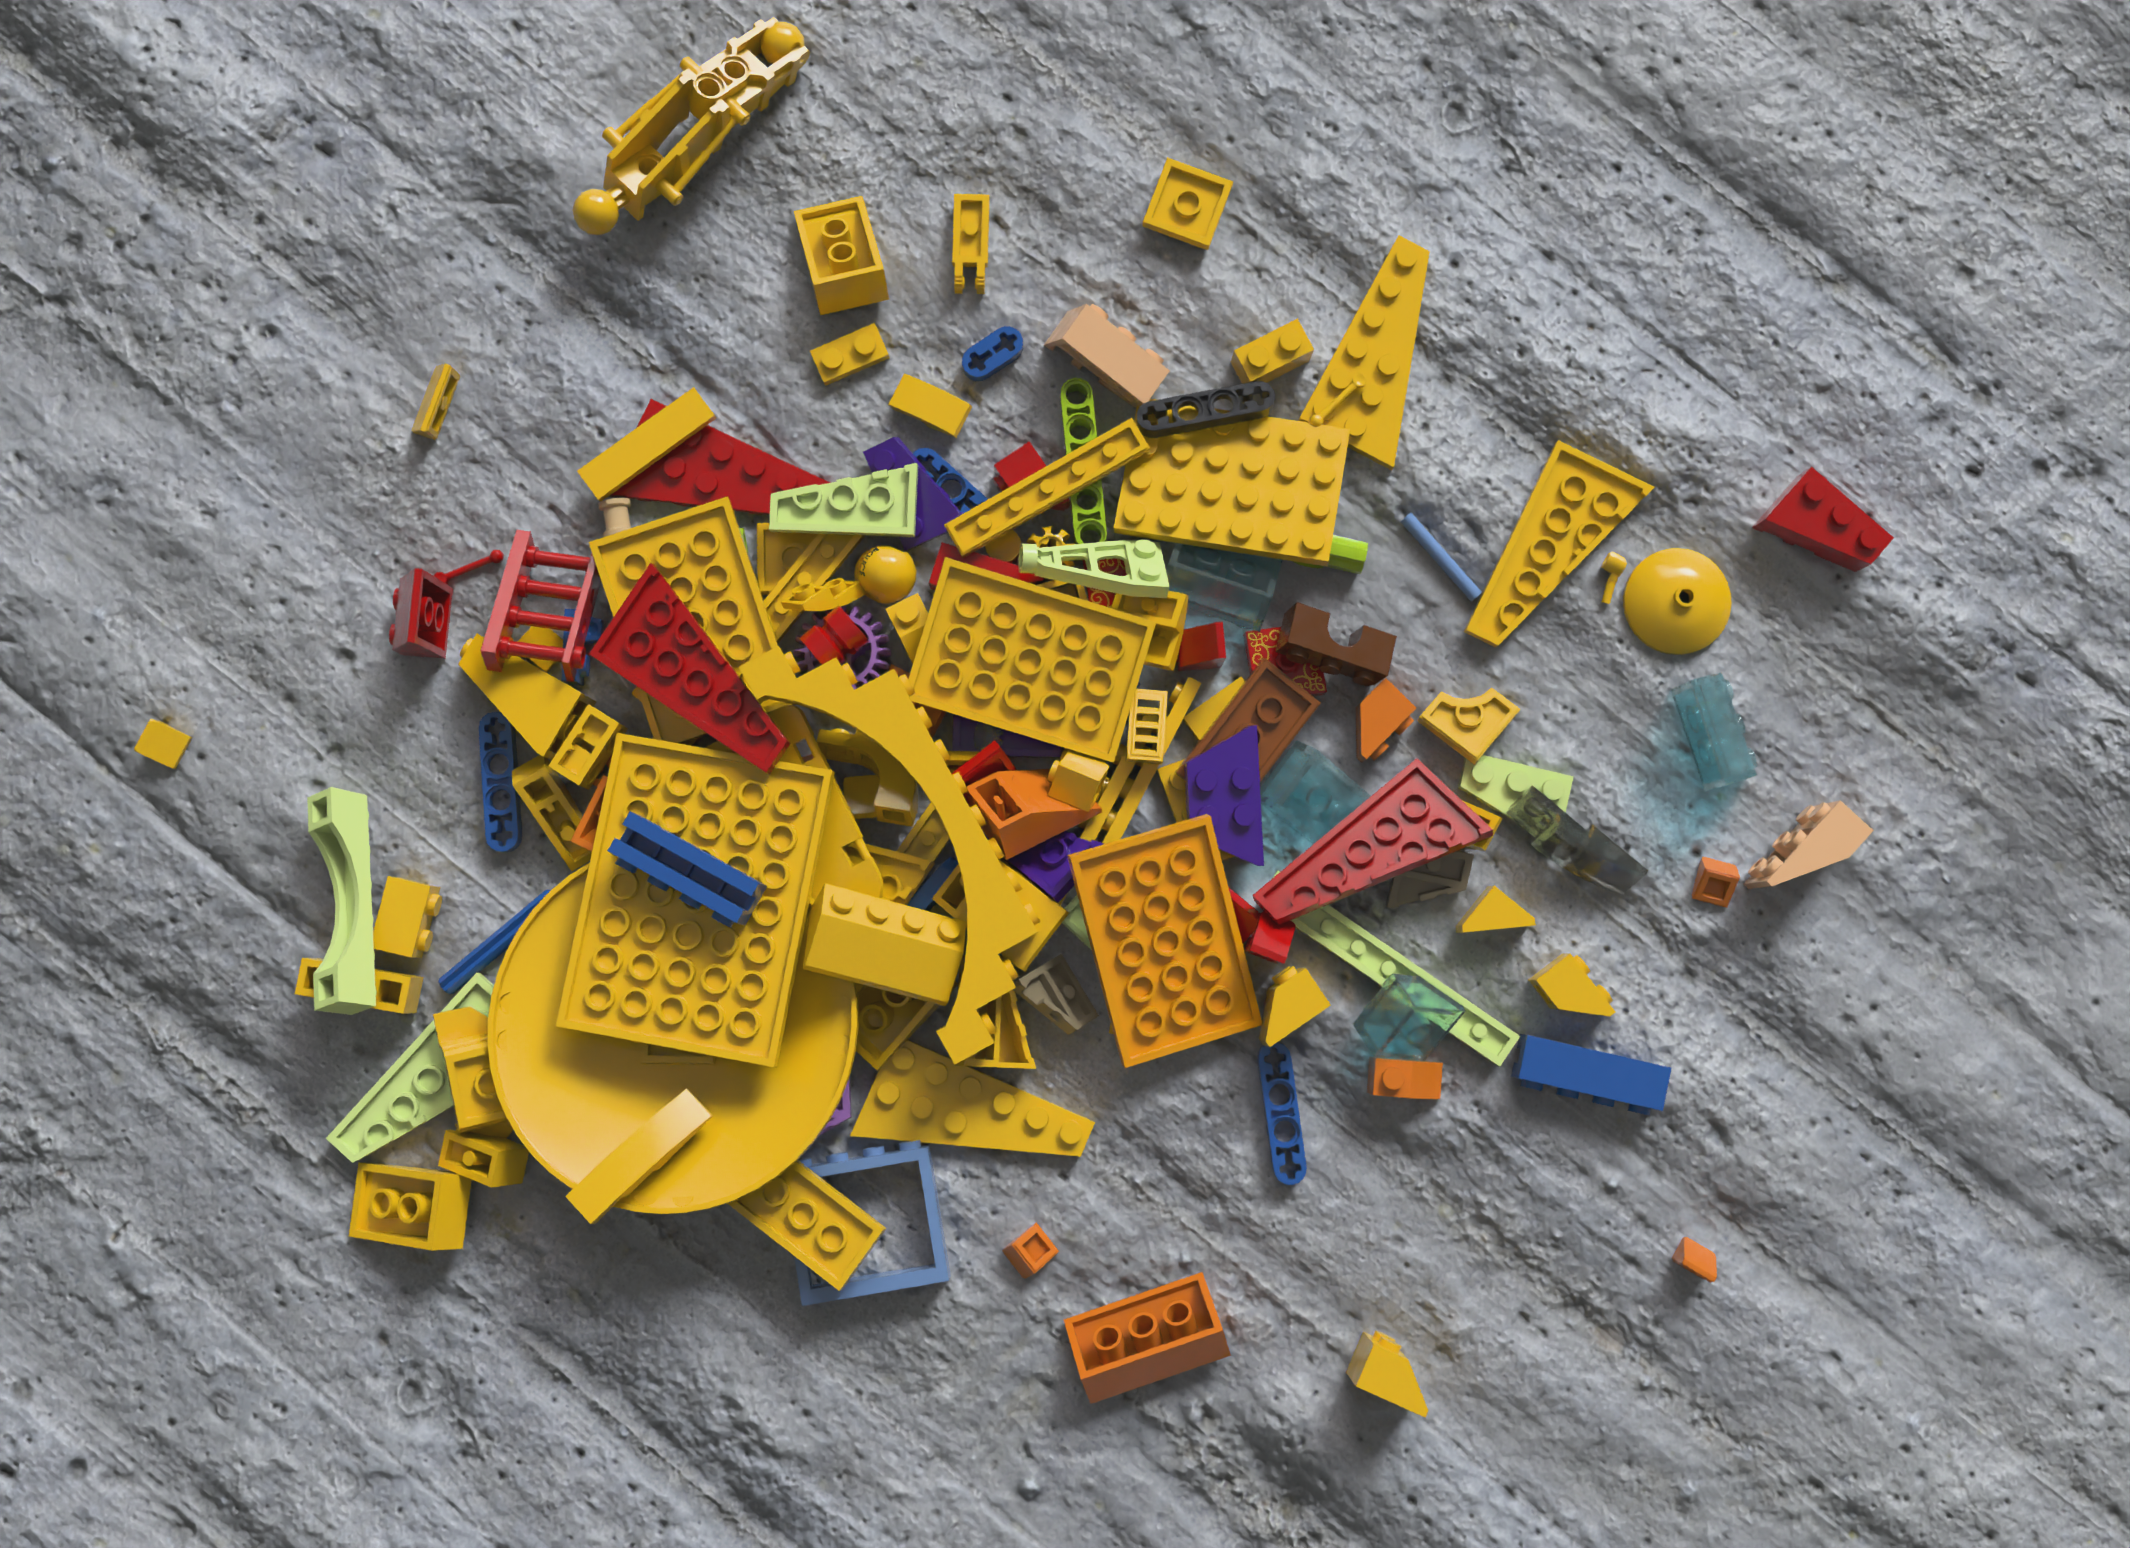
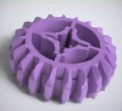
M841 606L847 614L846 606ZM854 606L848 616L869 637V642L854 655L846 653V662H848L855 675L854 663L856 659L864 655L865 651L871 650V658L864 671L858 676L855 675L858 682L852 685L854 690L868 683L871 678L874 680L881 676L876 672L877 668L884 671L889 670V664L880 660V657L891 656L890 649L880 648L881 645L889 642L888 635L876 636L883 629V625L881 622H876L869 626L873 619V615L870 612L865 613L859 619L860 608L858 606ZM832 609L825 610L826 615L830 613ZM813 613L812 618L817 623L816 626L822 627L824 625L823 620L819 614ZM805 622L801 626L805 632L812 628V626ZM797 635L795 638L796 642L804 645L799 639L802 635ZM806 646L805 648L793 650L795 657L805 658V660L797 663L801 671H811L821 666L820 662Z

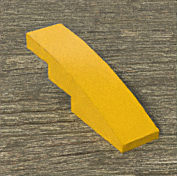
M685 1089L621 1143L565 1197L590 1224H596L622 1197H628L654 1170H659L713 1115L688 1089Z

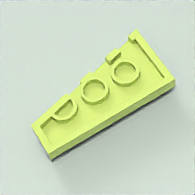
M917 463L904 465L903 468L889 471L887 469L876 471L870 475L856 478H842L836 480L837 482L822 485L814 484L771 493L769 530L771 532L915 537L918 484Z

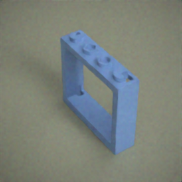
M920 1140L898 1143L899 1150L885 1152L884 1146L862 1149L863 1156L853 1158L848 1157V1152L827 1155V1162L812 1164L811 1158L799 1160L820 1177L918 1160L935 1264L853 1277L843 1290L838 1291L828 1282L812 1284L810 1268L794 1256L802 1306L949 1281L951 1274L930 1144L921 1146Z

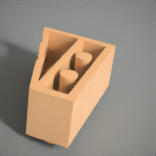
M1084 304L1067 311L1044 346L1051 351L1056 346L1061 348L1074 358L1071 362L1073 366L1079 370L1083 366L1100 379L1098 383L1136 408L1137 405L1141 406L1148 402L1170 372L1169 369L1162 365L1164 360L1156 352L1150 349L1144 350L1136 344V337L1130 331L1123 327L1117 328L1107 320L1109 318L1108 314L1094 304L1090 306Z

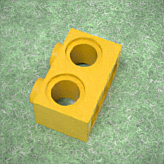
M588 704L548 767L577 785L589 790L613 753L616 734H625L628 728Z

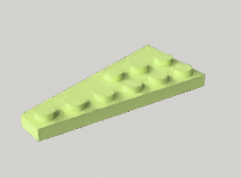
M476 973L441 1012L470 1006L488 1017L494 985L484 975ZM434 1020L326 1137L352 1163L360 1161L454 1107L443 1051L439 1046Z

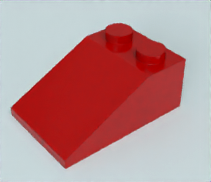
M414 568L400 578L399 588H396L393 594L396 620L389 630V642L393 645V651L404 656L446 659L453 594L452 587L419 568Z

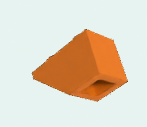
M1387 678L1383 679L1355 707L1356 758L1361 763L1368 759V757L1375 761L1389 747L1385 740L1394 731L1398 735L1402 734L1414 721L1410 715L1415 711L1416 707Z

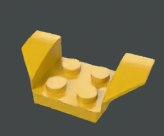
M470 1006L433 1014L439 1046L443 1051L457 1124H455L456 1130L459 1133L471 1132L507 1138L513 1131V1128L505 1116L497 1096L490 1070L487 1046L488 1017Z

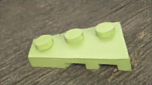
M1483 755L1475 765L1464 757L1458 788L1490 808L1506 815L1524 829L1530 830L1545 839L1544 841L1550 845L1558 847L1574 776Z

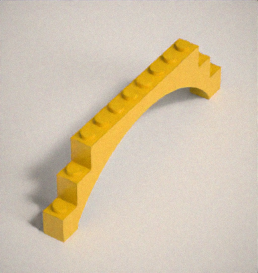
M779 646L741 665L739 669L760 704L768 699L796 704L826 714L853 727L880 745L897 760L919 784L938 812L955 849L963 878L967 904V945L964 970L957 998L946 1025L936 1032L954 1065L992 1045L994 1040L991 1035L996 1033L997 1030L988 1013L985 1012L980 1015L977 1009L1015 989L1016 986L1012 980L1019 977L1010 959L1007 957L1001 960L998 954L1038 933L1034 925L1040 923V920L1030 903L1023 906L1017 892L1022 890V887L1013 871L1010 870L1005 873L999 859L1005 856L994 837L987 840L981 827L987 823L976 804L969 807L963 794L969 790L959 772L952 775L945 761L951 759L943 742L941 739L934 742L927 729L932 727L933 724L923 706L916 709L910 696L915 694V691L905 674L898 677L895 670L892 669L854 690L852 685L858 681L848 662L841 666L837 658L797 678L795 674L801 671L794 656L791 651L784 654Z

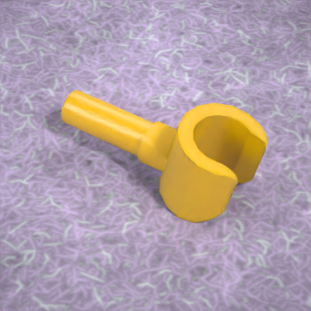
M1615 552L1608 553L1601 565L1602 569L1610 573L1601 601L1605 604H1610L1618 577H1620L1627 565L1625 558Z

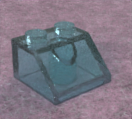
M1393 973L1384 981L1382 988L1371 1002L1363 1008V1012L1353 1025L1373 1057L1425 1061L1466 1011L1462 1005L1421 977Z

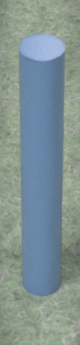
M1409 513L1401 521L1403 526L1471 602L1482 593L1412 513Z

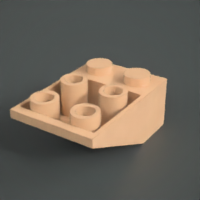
M1841 800L1830 803L1822 802L1816 806L1809 805L1797 816L1796 821L1799 824L1790 833L1786 831L1774 841L1772 847L1775 850L1767 859L1762 857L1752 865L1748 871V874L1751 876L1744 885L1748 889L1775 886L1847 859L1874 830Z

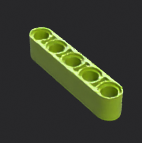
M1076 377L1067 380L1063 384L1060 394L1065 455L1097 438L1091 385L1086 380ZM1079 391L1085 395L1086 400L1078 405L1072 404L1067 400V396L1071 392ZM1076 426H1084L1089 430L1090 434L1085 439L1080 440L1074 438L1070 431ZM1102 479L1070 496L1075 544H1085L1080 536L1087 530H1094L1100 535L1101 539L1099 542H1106L1107 529ZM1090 495L1096 500L1097 504L1093 509L1084 510L1078 506V499L1081 496Z

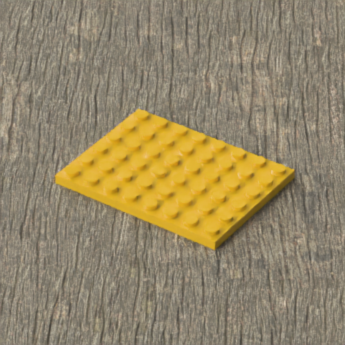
M617 733L556 1026L763 1066L777 1067L835 772L828 769L778 761L769 775L736 753ZM629 811L646 818L766 885L767 888L747 924L744 926L734 922L730 928L713 919L711 916L714 910L702 904L698 910L681 901L679 897L682 893L671 886L666 892L647 882L650 875L639 868L634 874L615 864L618 857L607 850L614 838L621 839L627 827L622 824Z

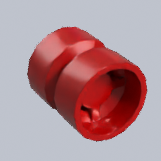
M839 605L823 618L824 625L822 627L814 625L799 638L821 665L834 658H837L840 665L846 662V653L854 655L869 642L858 626Z

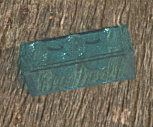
M1175 543L1166 569L1169 591L1187 594L1188 609L1200 612L1207 617L1219 618L1234 623L1240 628L1260 632L1274 594L1282 559Z
M1722 672L1696 678L1670 689L1704 791L1757 776L1754 769L1757 767L1755 754L1751 748H1747L1743 736L1745 733L1744 721L1740 714L1734 710L1731 701L1734 698L1733 689L1730 682L1724 679Z

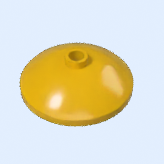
M1671 548L1648 556L1634 568L1624 588L1623 608L1631 630L1644 644L1661 653L1684 655L1705 648L1719 637L1730 617L1731 592L1724 574L1709 558L1693 550ZM1681 591L1689 595L1688 603H1683L1680 600L1679 594Z

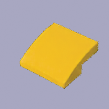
M1168 591L1167 598H1152L1116 593L1112 609L1157 622L1144 665L1173 671L1185 626L1188 595Z

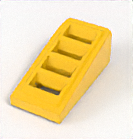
M1136 689L1129 711L1126 749L1127 762L1163 763L1168 691ZM1138 699L1159 701V708L1138 707ZM1137 714L1157 715L1158 722L1137 721ZM1136 728L1157 730V736L1135 735ZM1135 742L1156 744V750L1134 749Z

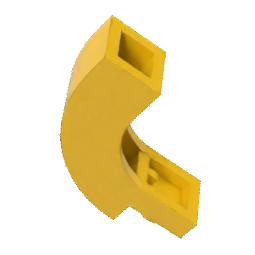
M838 728L831 731L819 729L816 742L826 759L865 766L879 778V787L874 802L877 821L913 827L918 807V792L916 781L906 769L880 745L857 730L855 734H850L848 731Z

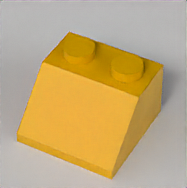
M1288 966L1272 977L1275 984L1267 989L1262 1017L1263 1025H1261L1258 1038L1262 1045L1267 1047L1273 1046L1331 1006L1306 968L1295 969L1294 966Z
M1375 1330L1373 1336L1363 1332L1346 1370V1374L1351 1381L1360 1389L1426 1418L1428 1408L1410 1362L1400 1351L1402 1346L1397 1344L1394 1338Z

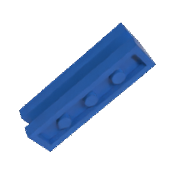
M629 811L622 824L627 827L621 839L614 838L607 850L618 857L615 864L634 874L639 868L650 875L647 882L666 892L671 886L682 893L679 897L681 901L698 910L702 904L714 910L711 916L713 919L730 928L734 922L744 926L747 924L767 888L766 885L646 818Z
M1519 1035L1517 1048L1521 1050L1518 1063L1514 1062L1511 1077L1522 1079L1520 1086L1539 1091L1543 1090L1544 1084L1557 1087V1095L1578 1099L1579 1092L1593 1095L1592 1103L1614 1107L1615 1100L1629 1103L1627 1111L1649 1116L1651 1109L1663 1111L1671 1067L1535 1036Z

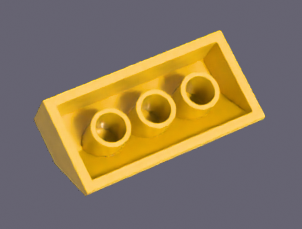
M825 883L811 906L803 969L946 1006L964 953L966 922Z

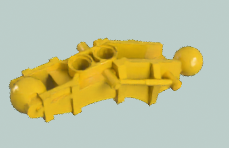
M774 17L767 22L760 19L753 24L752 30L738 39L734 37L729 40L725 50L700 67L689 56L683 58L679 65L683 71L652 99L648 100L616 130L613 127H608L603 131L602 138L614 148L607 155L603 184L606 192L598 189H589L581 192L575 200L572 209L574 220L578 227L592 235L608 233L617 223L619 217L618 210L622 207L639 221L643 218L645 205L661 194L673 206L680 204L683 200V195L680 192L708 160L711 153L714 154L721 149L723 140L730 130L738 123L741 126L746 125L750 120L751 112L755 109L761 112L767 108L770 97L784 84L789 87L795 82L798 70L806 63L810 55V51L805 47L804 37L799 29L790 23L778 22ZM762 52L765 59L772 65L767 68L755 56ZM691 111L693 116L700 120L663 157L657 149L679 122L682 123L689 117V112Z

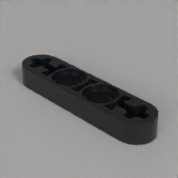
M1255 381L1149 401L1141 405L1137 411V427L1143 436L1158 438L1260 419L1272 412L1275 403V392L1268 383ZM1260 394L1261 399H1264V405L1258 406L1257 402L1253 400V395ZM1240 396L1243 397V399H1242V403H1244V409H1243V410H1239V406H1240V399H1239V397H1240ZM1226 399L1234 407L1229 413L1221 414L1214 410L1213 405L1217 400ZM1184 406H1192L1197 409L1198 415L1195 419L1184 420L1179 417L1178 411ZM1172 409L1173 423H1169V416H1167V410ZM1149 414H1154L1156 419H1158L1157 425H1151L1148 420Z

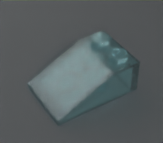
M1298 740L1295 741L1260 788L1261 804L1312 844L1316 843L1371 797L1370 794L1317 749Z

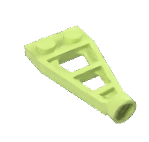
M1117 540L1043 548L1037 547L1036 544L1021 543L1018 557L1019 573L1035 574V576L1127 596L1167 598L1169 582L1160 542ZM1111 558L1121 559L1124 561L1127 575L1117 576L1104 573L1098 569L1097 561ZM1084 559L1087 570L1064 566L1062 561Z

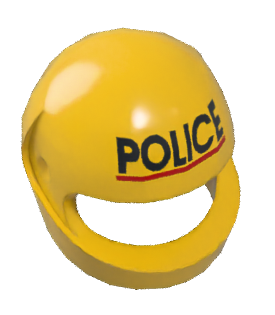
M879 545L872 547L861 555L855 566L854 577L855 581L860 582L867 597L878 603L890 604L902 600L913 590L917 571L914 561L908 552H903L888 545Z

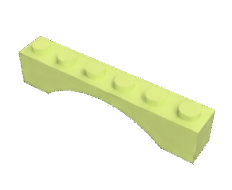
M330 787L307 797L308 832L318 846L328 867L335 899V925L331 943L322 963L313 974L314 1011L353 1015L376 1006L377 990L374 967L369 812L367 795Z

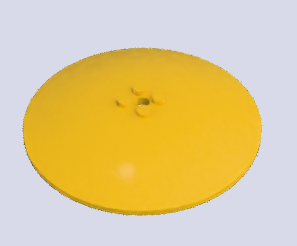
M589 862L566 877L535 906L515 934L496 976L488 1015L487 1046L495 1090L505 1116L531 1155L548 1172L573 1189L630 1135L685 1089H688L713 1117L659 1170H654L628 1197H622L613 1207L642 1213L677 1214L711 1209L736 1201L760 1189L786 1171L816 1141L830 1121L844 1093L856 1052L858 999L855 982L803 969L810 911L815 901L811 896L777 1067L763 1066L557 1027L556 1022Z

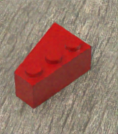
M1813 467L1798 475L1752 526L1757 531L1768 532L1782 538L1785 543L1792 546L1796 544L1814 552V555L1853 572L1871 565L1894 539L1892 535Z

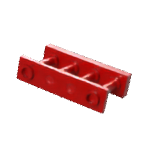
M516 529L480 650L487 670L501 672L505 659H510L511 656L561 662L566 680L574 682L577 669H582L585 663L586 649L584 643L601 584V578L592 553L591 557L539 551V547L534 545L531 531ZM537 565L586 571L582 587L533 581L529 575L531 568H536ZM529 595L578 601L574 617L523 611L520 606L522 599L527 598ZM520 625L569 631L570 633L566 647L561 648L513 641L514 628H519Z

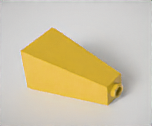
M477 633L474 639L470 638L462 647L460 652L462 659L458 665L530 746L541 756L552 760L587 705L590 704L594 707L597 701L517 656L505 659L501 672L487 670L480 651L484 637Z

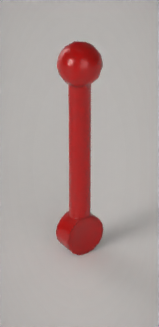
M493 550L485 558L448 573L437 572L433 576L448 584L450 579L489 563H501L504 559V554L500 550Z

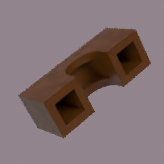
M1299 602L1295 603L1284 613L1275 652L1286 655L1289 661L1318 666L1326 674H1342L1351 677L1353 682L1363 686L1375 685L1388 676L1397 636L1363 625L1350 635L1348 646H1341L1333 641L1328 632L1331 613Z

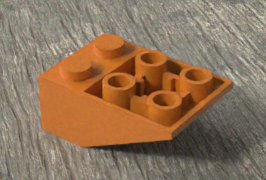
M1050 769L997 771L968 785L969 791L966 792L970 807L976 804L987 823L981 829L989 839L995 838L1006 860L1102 813V808L1096 802L1091 810L1087 812L1048 796L1052 782L1047 780Z

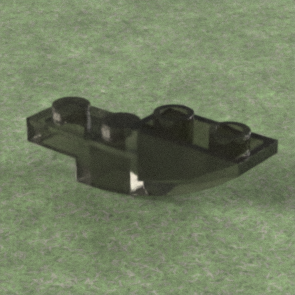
M1533 785L1509 807L1506 813L1534 836L1531 842L1534 848L1565 870L1596 886L1624 894L1647 875L1648 870L1593 824L1585 829Z

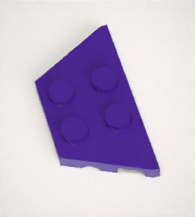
M1257 725L1245 727L1239 733L1211 747V749L1184 763L1187 820L1205 814L1211 816L1219 850L1241 858L1253 865L1264 866Z

